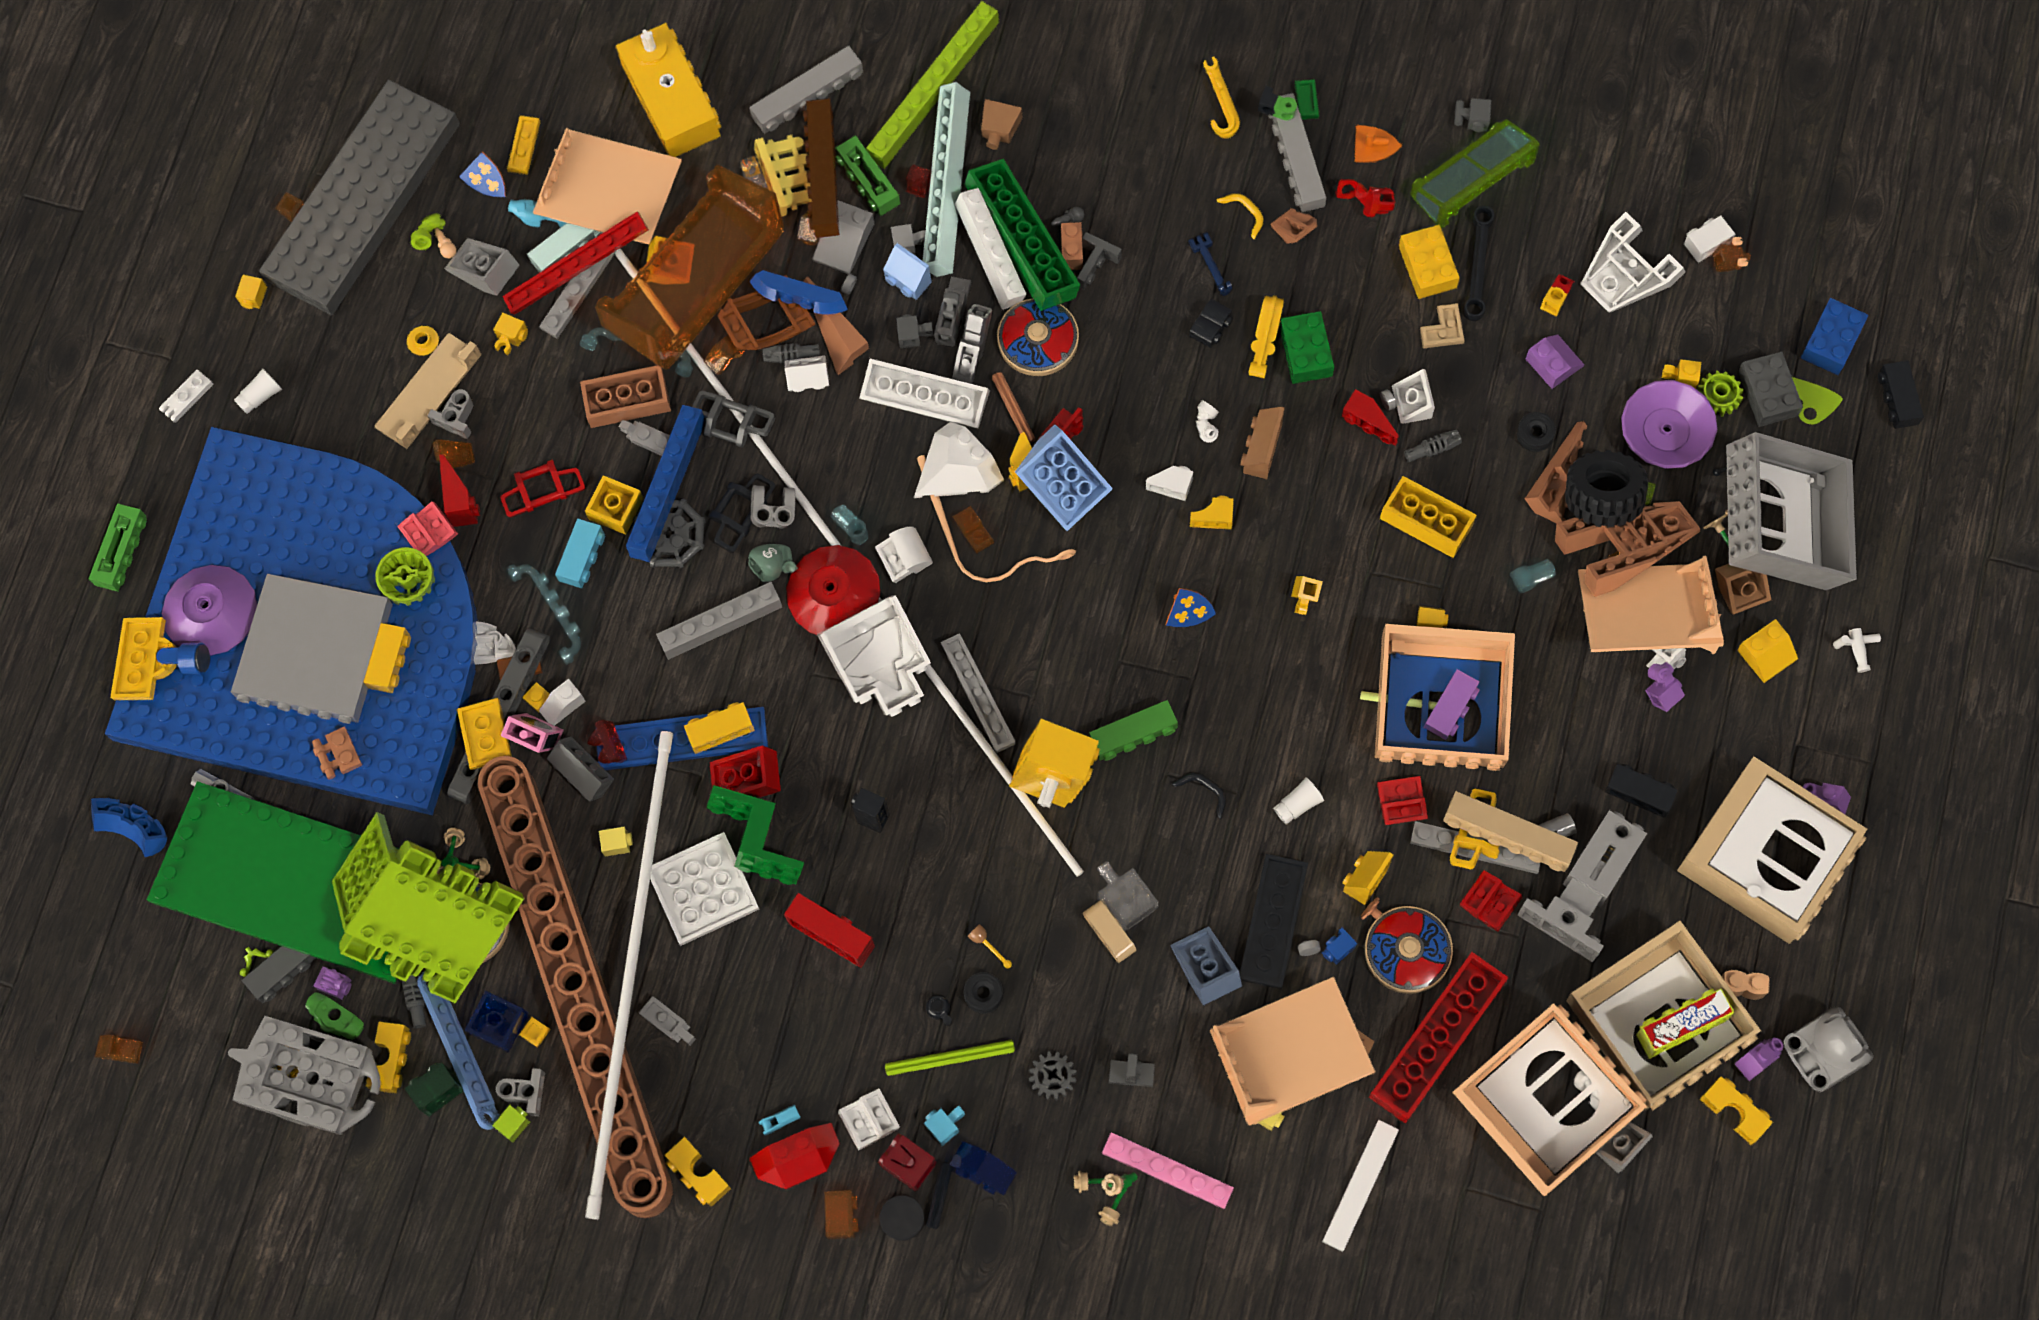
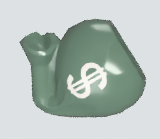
M764 544L753 548L749 553V567L762 582L774 581L779 578L782 572L793 573L798 569L792 560L791 549L786 545Z

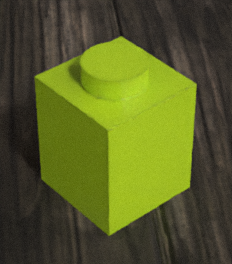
M509 1105L492 1126L511 1142H514L530 1121L525 1118L528 1114L519 1106L514 1109Z

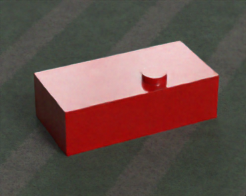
M799 893L784 914L789 925L862 968L875 947L872 937L852 926L853 922L844 916H841V918L837 917Z

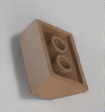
M1285 408L1259 410L1258 417H1253L1251 428L1254 429L1253 435H1248L1246 447H1249L1247 454L1243 453L1240 464L1244 466V474L1264 479L1268 478L1283 423Z

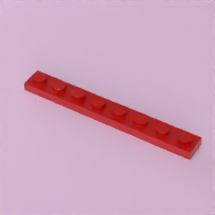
M637 211L502 297L510 312L515 315L644 234L649 229L641 214Z

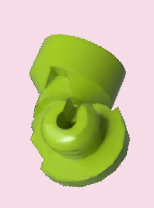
M438 213L425 217L421 221L422 224L418 227V230L412 233L411 244L414 248L418 250L428 249L432 244L430 232L434 228L443 229L445 220L440 219V214Z

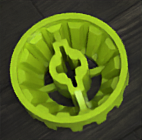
M403 547L390 551L381 559L376 569L375 578L379 590L396 605L404 603L409 606L411 602L416 600L421 602L423 600L422 597L426 593L430 594L432 591L430 587L435 583L432 564L425 554L414 548ZM417 583H422L417 591L411 593V589H413L417 585ZM395 586H401L407 590V594L397 591Z

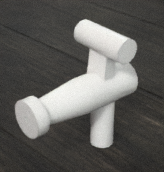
M1861 628L1848 631L1849 637L1844 635L1833 643L1836 649L1844 645L1852 646L1858 664L1857 671L1862 673L1871 670L1870 665H1867L1865 644L1880 642L1881 637L1880 634L1863 635Z

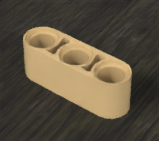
M1101 900L1083 912V916L1118 963L1137 951L1130 938Z

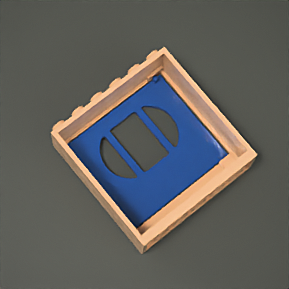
M1385 624L1381 646L1375 758H1380L1379 761L1392 762V759L1401 760V763L1413 764L1414 761H1419L1427 766H1434L1435 763H1444L1445 767H1457L1458 764L1466 765L1468 769H1478L1479 766L1487 767V770L1498 771L1500 768H1504L1509 758L1515 634ZM1389 654H1391L1385 746H1383ZM1500 662H1501L1500 696H1499V705H1497V702H1498V683H1499V664H1500ZM1457 669L1479 681L1477 688L1480 691L1474 701L1481 713V724L1476 735L1467 742L1463 741L1464 718L1459 717L1457 720L1459 727L1457 729L1456 742L1427 740V729L1424 728V725L1428 720L1429 692H1444ZM1418 692H1422L1420 738H1416L1409 731L1404 717L1408 701ZM1498 718L1497 753L1495 755L1496 721Z

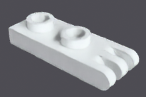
M196 370L160 406L159 410L163 413L165 412L167 417H171L173 422H177L214 384L199 370Z

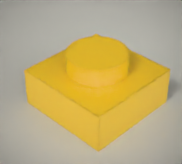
M536 682L522 698L539 713L540 708L550 693Z

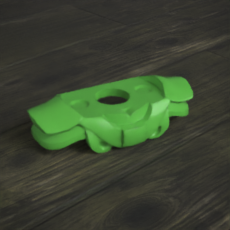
M316 992L308 998L306 1008L324 1032L335 1034L338 1037L342 1035L347 1039H355L363 1031L364 1023L329 997ZM338 1009L341 1012L338 1020L329 1019L328 1014L331 1010Z

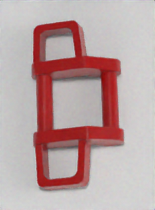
M552 459L547 461V464L526 472L514 473L518 486L501 495V501L507 516L512 518L527 511L528 513L534 511V508L560 498L563 500L567 496L585 490V485L577 468L557 472ZM550 471L557 491L531 501L524 481ZM575 473L580 486L565 492L559 476ZM520 491L526 507L510 512L506 499Z

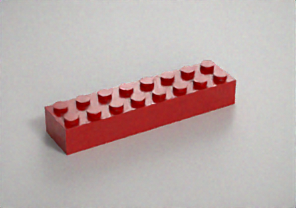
M1471 952L1371 1092L1369 1098L1406 1124L1509 977Z

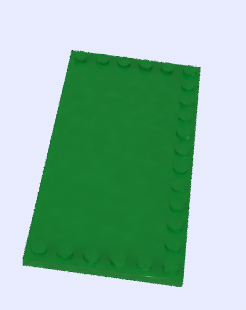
M197 781L147 897L148 902L396 984L398 979L391 976L390 965L384 963L388 951H385L379 960L371 958L367 965L340 953L339 945L344 935V929L332 880L361 835Z

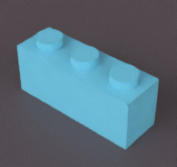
M577 519L555 574L559 582L582 588L584 583L588 582L591 564H595L598 555L597 549L599 545L603 544L605 534L600 525Z

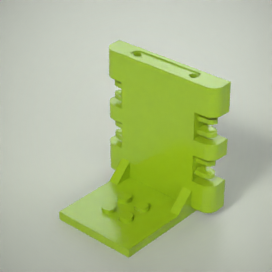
M376 812L332 880L344 929V935L339 945L340 953L367 965L371 958L379 960L384 952L388 951L384 963L390 965L391 976L406 982L410 975L417 977L422 969L426 968L422 980L429 982L430 993L456 1003L524 900L523 894L497 881H494L492 884L484 882L478 891H474L478 885L479 878L475 877L473 870L460 864H455L454 866L446 865L441 873L437 874L441 861L436 859L435 853L408 840L397 850L393 846L385 816Z

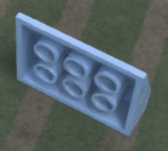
M1053 425L1039 438L1015 471L1018 477L1066 531L1113 489L1063 430L1056 425Z

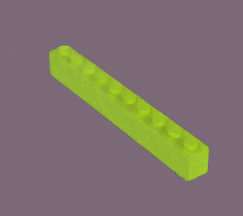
M983 1L980 2L867 146V152L878 166L883 169L886 168L939 100L940 86L954 81L999 23L998 10Z

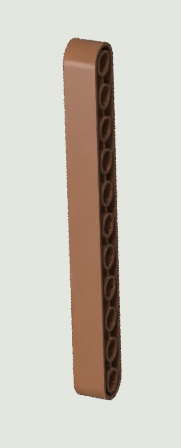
M510 756L496 757L487 762L481 769L478 777V788L511 887L523 894L524 900L519 907V911L598 1145L617 1020L536 782L525 765L518 759ZM508 780L515 781V786L511 791L507 793L500 792V787L504 782ZM522 818L528 819V826L520 832L513 831V825L516 821ZM534 857L542 859L538 869L534 871L526 870V864L530 859ZM547 896L555 898V904L551 909L547 911L540 910L539 904L543 898ZM559 936H567L568 945L562 950H554L552 946L553 941ZM578 975L582 977V984L578 989L574 991L566 989V982L571 976ZM588 1015L594 1016L596 1019L595 1026L589 1031L580 1030L579 1024L581 1019ZM624 1045L617 1097L623 1099V1107L619 1112L614 1113L606 1172L618 1203L634 1216L650 1218L660 1214L667 1208L672 1199L673 1185L626 1046ZM600 1056H607L609 1058L608 1068L602 1072L594 1071L593 1063L595 1059ZM627 1138H634L637 1140L635 1152L630 1155L622 1154V1142ZM640 1180H650L652 1185L650 1193L644 1197L636 1196V1184Z

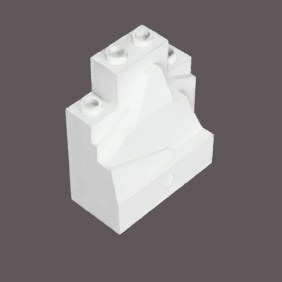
M891 595L817 634L855 703L859 701L860 704H863L872 699L871 695L874 694L884 715L890 714L892 717L902 712L901 708L909 704L911 707L921 702L920 697L924 696L913 672H916V674L922 673L928 669L926 665L931 662L896 595Z

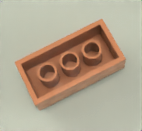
M661 365L580 382L586 417L591 428L671 411L665 376Z

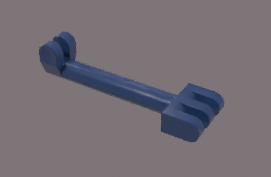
M1208 233L1203 234L1204 242L1200 235L1195 237L1198 244H1195L1192 238L1189 239L1188 242L1193 253L1201 252L1222 296L1229 294L1232 290L1230 281H1224L1208 250L1212 246Z

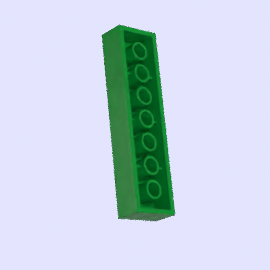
M1001 159L969 170L964 185L968 191L979 188L1013 266L1040 311L1075 299L1080 283L1005 160Z

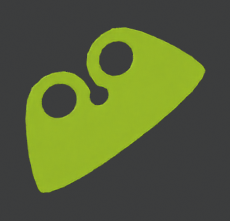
M1792 377L1800 400L1803 401V408L1799 417L1807 424L1813 425L1821 422L1843 400L1840 395L1827 388ZM1806 408L1815 409L1817 413L1816 418L1813 420L1806 419L1803 414Z

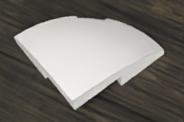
M476 621L477 635H475L477 646L474 655L475 665L497 662V660L513 656L516 648L507 634L502 636L500 632L496 631V626Z

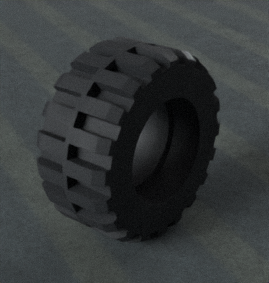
M1597 450L1592 454H1584L1582 458L1579 457L1575 460L1568 470L1565 501L1569 510L1579 520L1582 518L1585 523L1589 525L1590 523L1595 524L1596 527L1607 526V528H1613L1614 525L1622 526L1626 522L1630 523L1642 513L1645 507L1648 489V478L1645 469L1642 468L1643 466L1638 461L1635 462L1633 457L1625 456L1622 452L1618 451L1614 453L1611 450H1605V452ZM1598 486H1609V487H1613V488L1618 489V490H1617V491H1602V490L1596 489L1595 487H1598Z

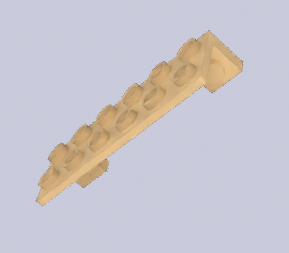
M448 333L376 423L375 428L407 449L430 421L428 418L430 410L438 411L479 359L481 353L477 345L471 341L465 344Z

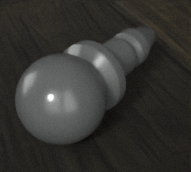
M1073 207L1070 211H1065L1063 216L1054 219L1051 225L1059 226L1061 223H1079L1084 218V211L1080 207Z

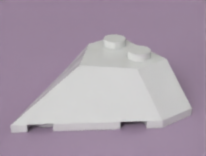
M949 422L934 434L914 498H922L924 495H934V497L961 495L976 491L987 493L1003 482L1004 478L991 453L965 426Z

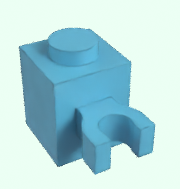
M960 1106L956 1107L948 1116L942 1109L938 1111L933 1110L925 1117L927 1121L924 1124L941 1146H943L959 1133L954 1123L965 1116V1112Z

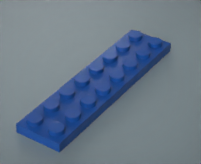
M764 707L746 709L755 731L697 754L692 749L684 725H687L692 719L707 717L708 714L595 728L598 763L605 770L657 764L659 739L662 731L673 733L668 762L737 754L762 745L768 747Z

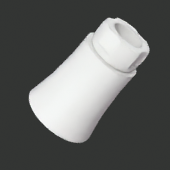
M262 368L234 401L247 414L272 395L281 391L282 388Z
M1305 777L1273 809L1283 823L1288 824L1307 810L1323 802L1324 799L1313 783Z

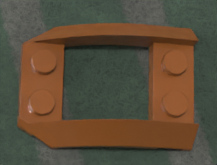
M757 291L735 299H727L728 302L717 315L737 350H758L773 346L816 325L807 309L799 304H788L778 299L777 301L792 325L777 333L755 340L740 313L758 308L772 301Z

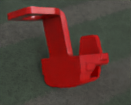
M1341 179L1339 181L1336 197L1351 199L1356 196L1364 205L1363 213L1366 217H1375L1376 214H1388L1389 211L1394 210L1395 199L1392 189L1369 187L1368 191L1361 183H1357L1354 179ZM1350 184L1354 188V191L1346 194L1342 193V188L1345 185ZM1381 194H1384L1383 201H1380Z

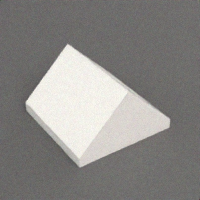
M1425 369L1392 385L1401 423L1432 418L1435 406Z

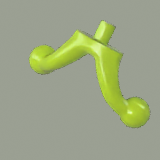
M249 947L245 950L248 953L244 956L246 968L240 970V975L243 977L248 975L253 955L267 958L274 953V950L269 949L264 953L257 948L252 951Z

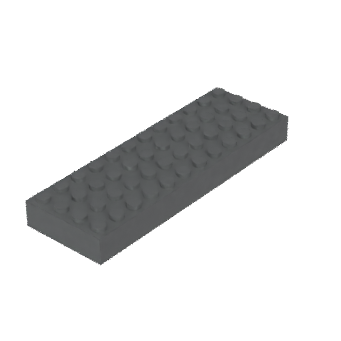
M388 80L259 270L264 280L333 316L460 125L456 114Z

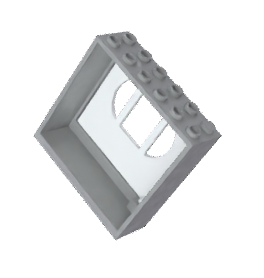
M1757 432L1726 445L1729 565L1823 590H1829L1856 580L1852 460ZM1760 479L1773 485L1781 498L1760 493ZM1761 501L1783 508V532L1761 527ZM1761 535L1780 539L1783 543L1775 551L1763 549Z

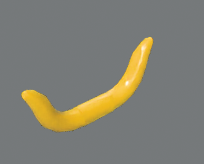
M1230 194L1217 199L1219 203L1239 201L1255 216L1256 223L1252 229V238L1255 239L1263 226V216L1253 202L1241 194Z

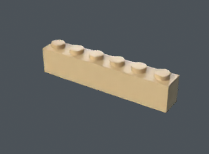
M1455 791L1443 819V822H1446L1452 828L1463 829L1471 836L1482 837L1493 845H1501L1508 848L1514 854L1525 855L1533 862L1549 865L1555 871L1565 872L1578 844L1577 841Z

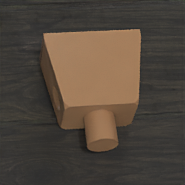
M985 99L982 137L988 139L986 144L988 148L998 149L1000 142L1009 143L1022 120L1021 107Z

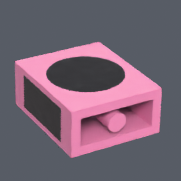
M524 713L508 716L501 736L540 753L553 750L561 738L563 729Z

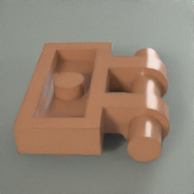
M345 726L325 735L328 741L325 745H322L320 739L312 741L313 752L319 758L322 773L326 774L328 780L336 777L333 770L337 768L340 769L342 774H345L363 765ZM331 751L335 757L333 761H329L326 755Z

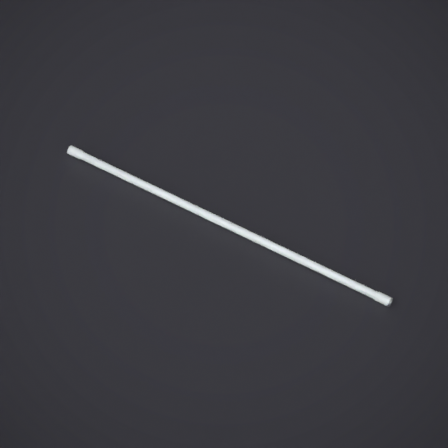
M662 731L659 739L658 759L591 1192L588 1197L585 1216L590 1219H599L602 1188L668 758L673 739V733L668 731Z

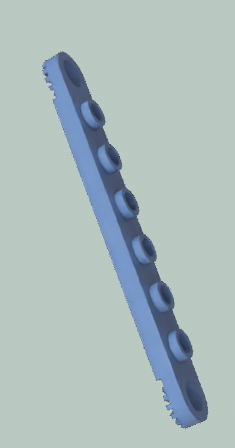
M423 972L417 979L422 997L477 1123L483 1129L491 1130L494 1128L492 1125L500 1116L494 1106V1100L451 1002L430 993L428 984L422 980ZM484 1115H490L492 1118V1122L488 1123V1120L485 1121L486 1119H484Z

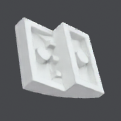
M880 1089L860 1097L858 1101L838 1111L858 1151L900 1128Z

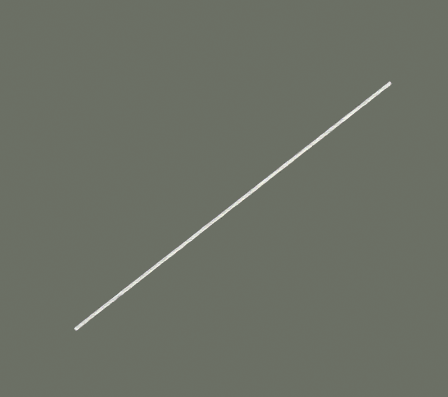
M618 249L615 252L616 257L717 393L725 396L728 400L734 401L623 251ZM730 409L741 424L745 415L742 412ZM748 433L788 488H795V498L830 545H841L760 435ZM926 665L928 669L925 670V673L1006 782L1010 784L1012 774L931 665ZM1011 788L1077 877L1080 876L1084 871L1027 794Z

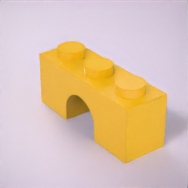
M386 1022L378 1023L375 1044L379 1047L388 1048L390 1053L388 1061L383 1065L377 1066L381 1080L380 1091L397 1093V1088L401 1087V1068L405 1066L407 1059L405 1049L411 1040V1032H409V1028L405 1025ZM367 1077L366 1087L371 1090L372 1082Z
M1720 1077L1700 1100L1716 1114L1726 1106L1736 1108L1741 1115V1121L1734 1130L1752 1145L1773 1122L1766 1111L1757 1109L1752 1104L1753 1101L1749 1096L1739 1093L1731 1080Z
M685 1137L665 1154L668 1159L666 1164L674 1173L678 1170L683 1175L680 1180L688 1189L693 1186L698 1192L695 1195L696 1198L703 1205L708 1203L712 1207L731 1189L715 1170H712L704 1177H698L694 1174V1164L702 1156Z

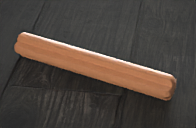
M1001 372L994 374L992 380L1019 433L1025 432L1029 443H1033L1035 437Z

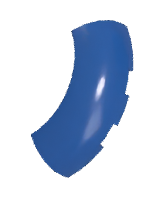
M91 798L94 831L114 832L130 838L140 847L144 857L153 856L165 847L167 842L165 830L157 819L154 820L147 814V810L135 804L130 806L120 803L118 799Z

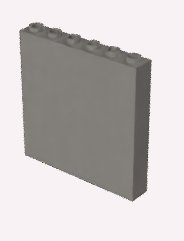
M267 574L231 693L237 698V701L242 703L253 701L262 707L273 705L282 711L289 712L290 709L298 710L297 712L302 715L309 716L310 713H313L326 720H330L332 717L346 724H350L351 721L358 723L368 691L367 686L363 682L380 624H387L393 604L388 597Z

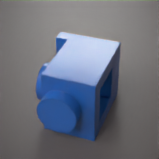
M1341 928L1338 932V937L1334 935L1326 942L1327 947L1322 954L1329 962L1333 961L1337 965L1356 948L1357 943Z

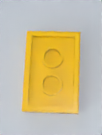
M499 698L457 709L469 768L471 770L483 767L487 762L496 757H512L509 740L501 736L505 722Z

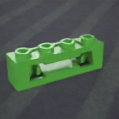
M856 136L836 147V161L841 167L844 166L846 168L848 178L851 182H856L859 193L862 197H867L869 200L867 201L873 212L877 211L882 216L900 205L899 194ZM860 158L863 161V167L878 186L875 188L876 195L873 192L872 185L857 166L861 164Z
M117 504L89 576V580L95 586L119 591L120 586L124 584L127 567L132 563V554L139 545L141 530L145 528L147 523V516L141 509Z

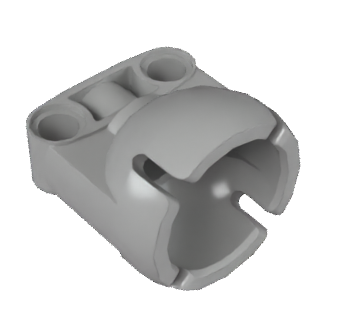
M1840 1007L1829 1009L1798 1030L1787 1035L1784 1040V1046L1790 1058L1804 1079L1816 1091L1828 1090L1833 1085L1869 1064L1873 1059V1054L1868 1049L1869 1047L1865 1039ZM1798 1037L1800 1039V1048L1794 1049L1791 1047V1038ZM1818 1075H1823L1826 1078L1827 1083L1824 1087H1819L1816 1084V1077Z

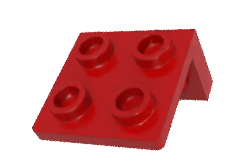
M1063 408L1040 437L1053 425L1063 430L1070 440L1074 435H1079L1084 427L1083 410L1078 408L1074 414H1071Z

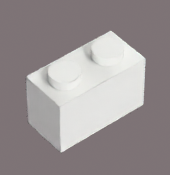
M1719 216L1716 219L1711 218L1707 220L1701 228H1694L1689 231L1684 245L1699 263L1731 244L1735 233L1723 217Z
M826 356L785 360L788 391L801 392L807 388L823 389L825 386H829Z

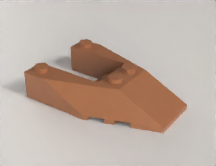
M1680 501L1653 503V506H1645L1642 513L1630 523L1626 522L1622 526L1614 525L1613 528H1607V526L1596 527L1592 523L1589 525L1582 518L1579 520L1577 517L1559 522L1556 525L1555 542L1565 555L1611 540L1620 555L1586 566L1584 583L1593 596L1596 597L1614 591L1698 534L1700 527Z

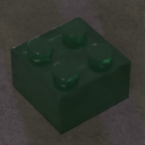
M442 1062L430 1066L426 1074L422 1077H415L408 1083L409 1086L405 1088L418 1109L428 1117L464 1092L452 1070Z

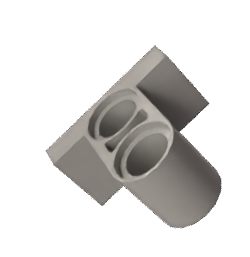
M456 390L451 395L442 413L431 409L428 418L432 424L468 439L471 431L468 425L464 423L473 409V402L465 390ZM466 399L463 404H458L460 400ZM451 417H456L454 421H449Z
M532 1069L531 1081L502 1079L497 1083L496 1093L507 1102L527 1103V1113L530 1116L539 1117L545 1072L541 1069ZM511 1085L512 1092L509 1095H503L504 1088ZM533 1087V1095L525 1097V1090Z

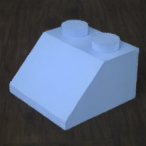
M897 243L883 269L885 280L891 286L900 288L906 297H912L917 300L931 284L929 265Z

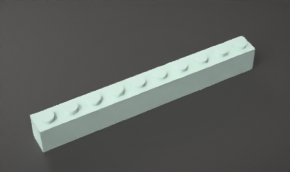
M957 82L940 86L923 251V262L929 265L930 273L936 277L952 274L959 213L955 202L961 192L970 92Z

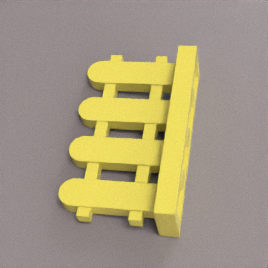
M788 135L786 140L773 142L771 139L768 140V144H765L763 138L756 139L754 151L778 217L786 216L787 208L791 207L792 210H796L797 206L812 202L808 198L807 187L811 186V183L807 182V174L804 167H807V154L798 153V150L803 148V139L800 137L793 138L792 135ZM790 152L793 154V156L779 159L778 156ZM795 169L799 170V173L788 176L785 175V172ZM804 186L806 189L799 192H791V189Z

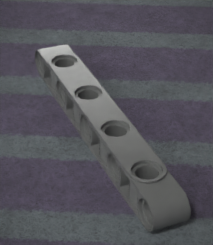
M531 628L525 631L492 699H500L505 724L508 716L515 715L549 644V635ZM530 655L529 661L523 663V658ZM512 693V697L505 701L504 697L506 694ZM466 752L448 788L447 795L465 804H470L478 790V777L483 767L475 769L474 774L467 777L470 768Z

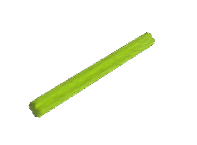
M1008 1040L886 1063L885 1071L890 1076L1013 1053L1015 1048L1013 1041Z

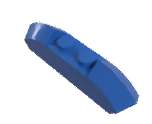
M767 271L756 273L750 280L751 285L758 293L772 301L780 299L788 304L796 303L805 309L813 308V313L836 314L848 310L840 292Z

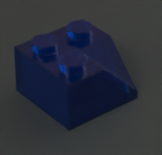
M485 991L465 1031L471 1036L509 1053L528 1013L523 1008Z

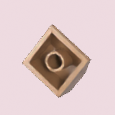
M1729 564L1715 569L1718 587L1731 614L1734 615L1771 600L1767 575Z

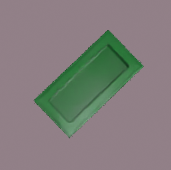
M1315 79L1295 81L1296 101L1301 119L1319 118Z

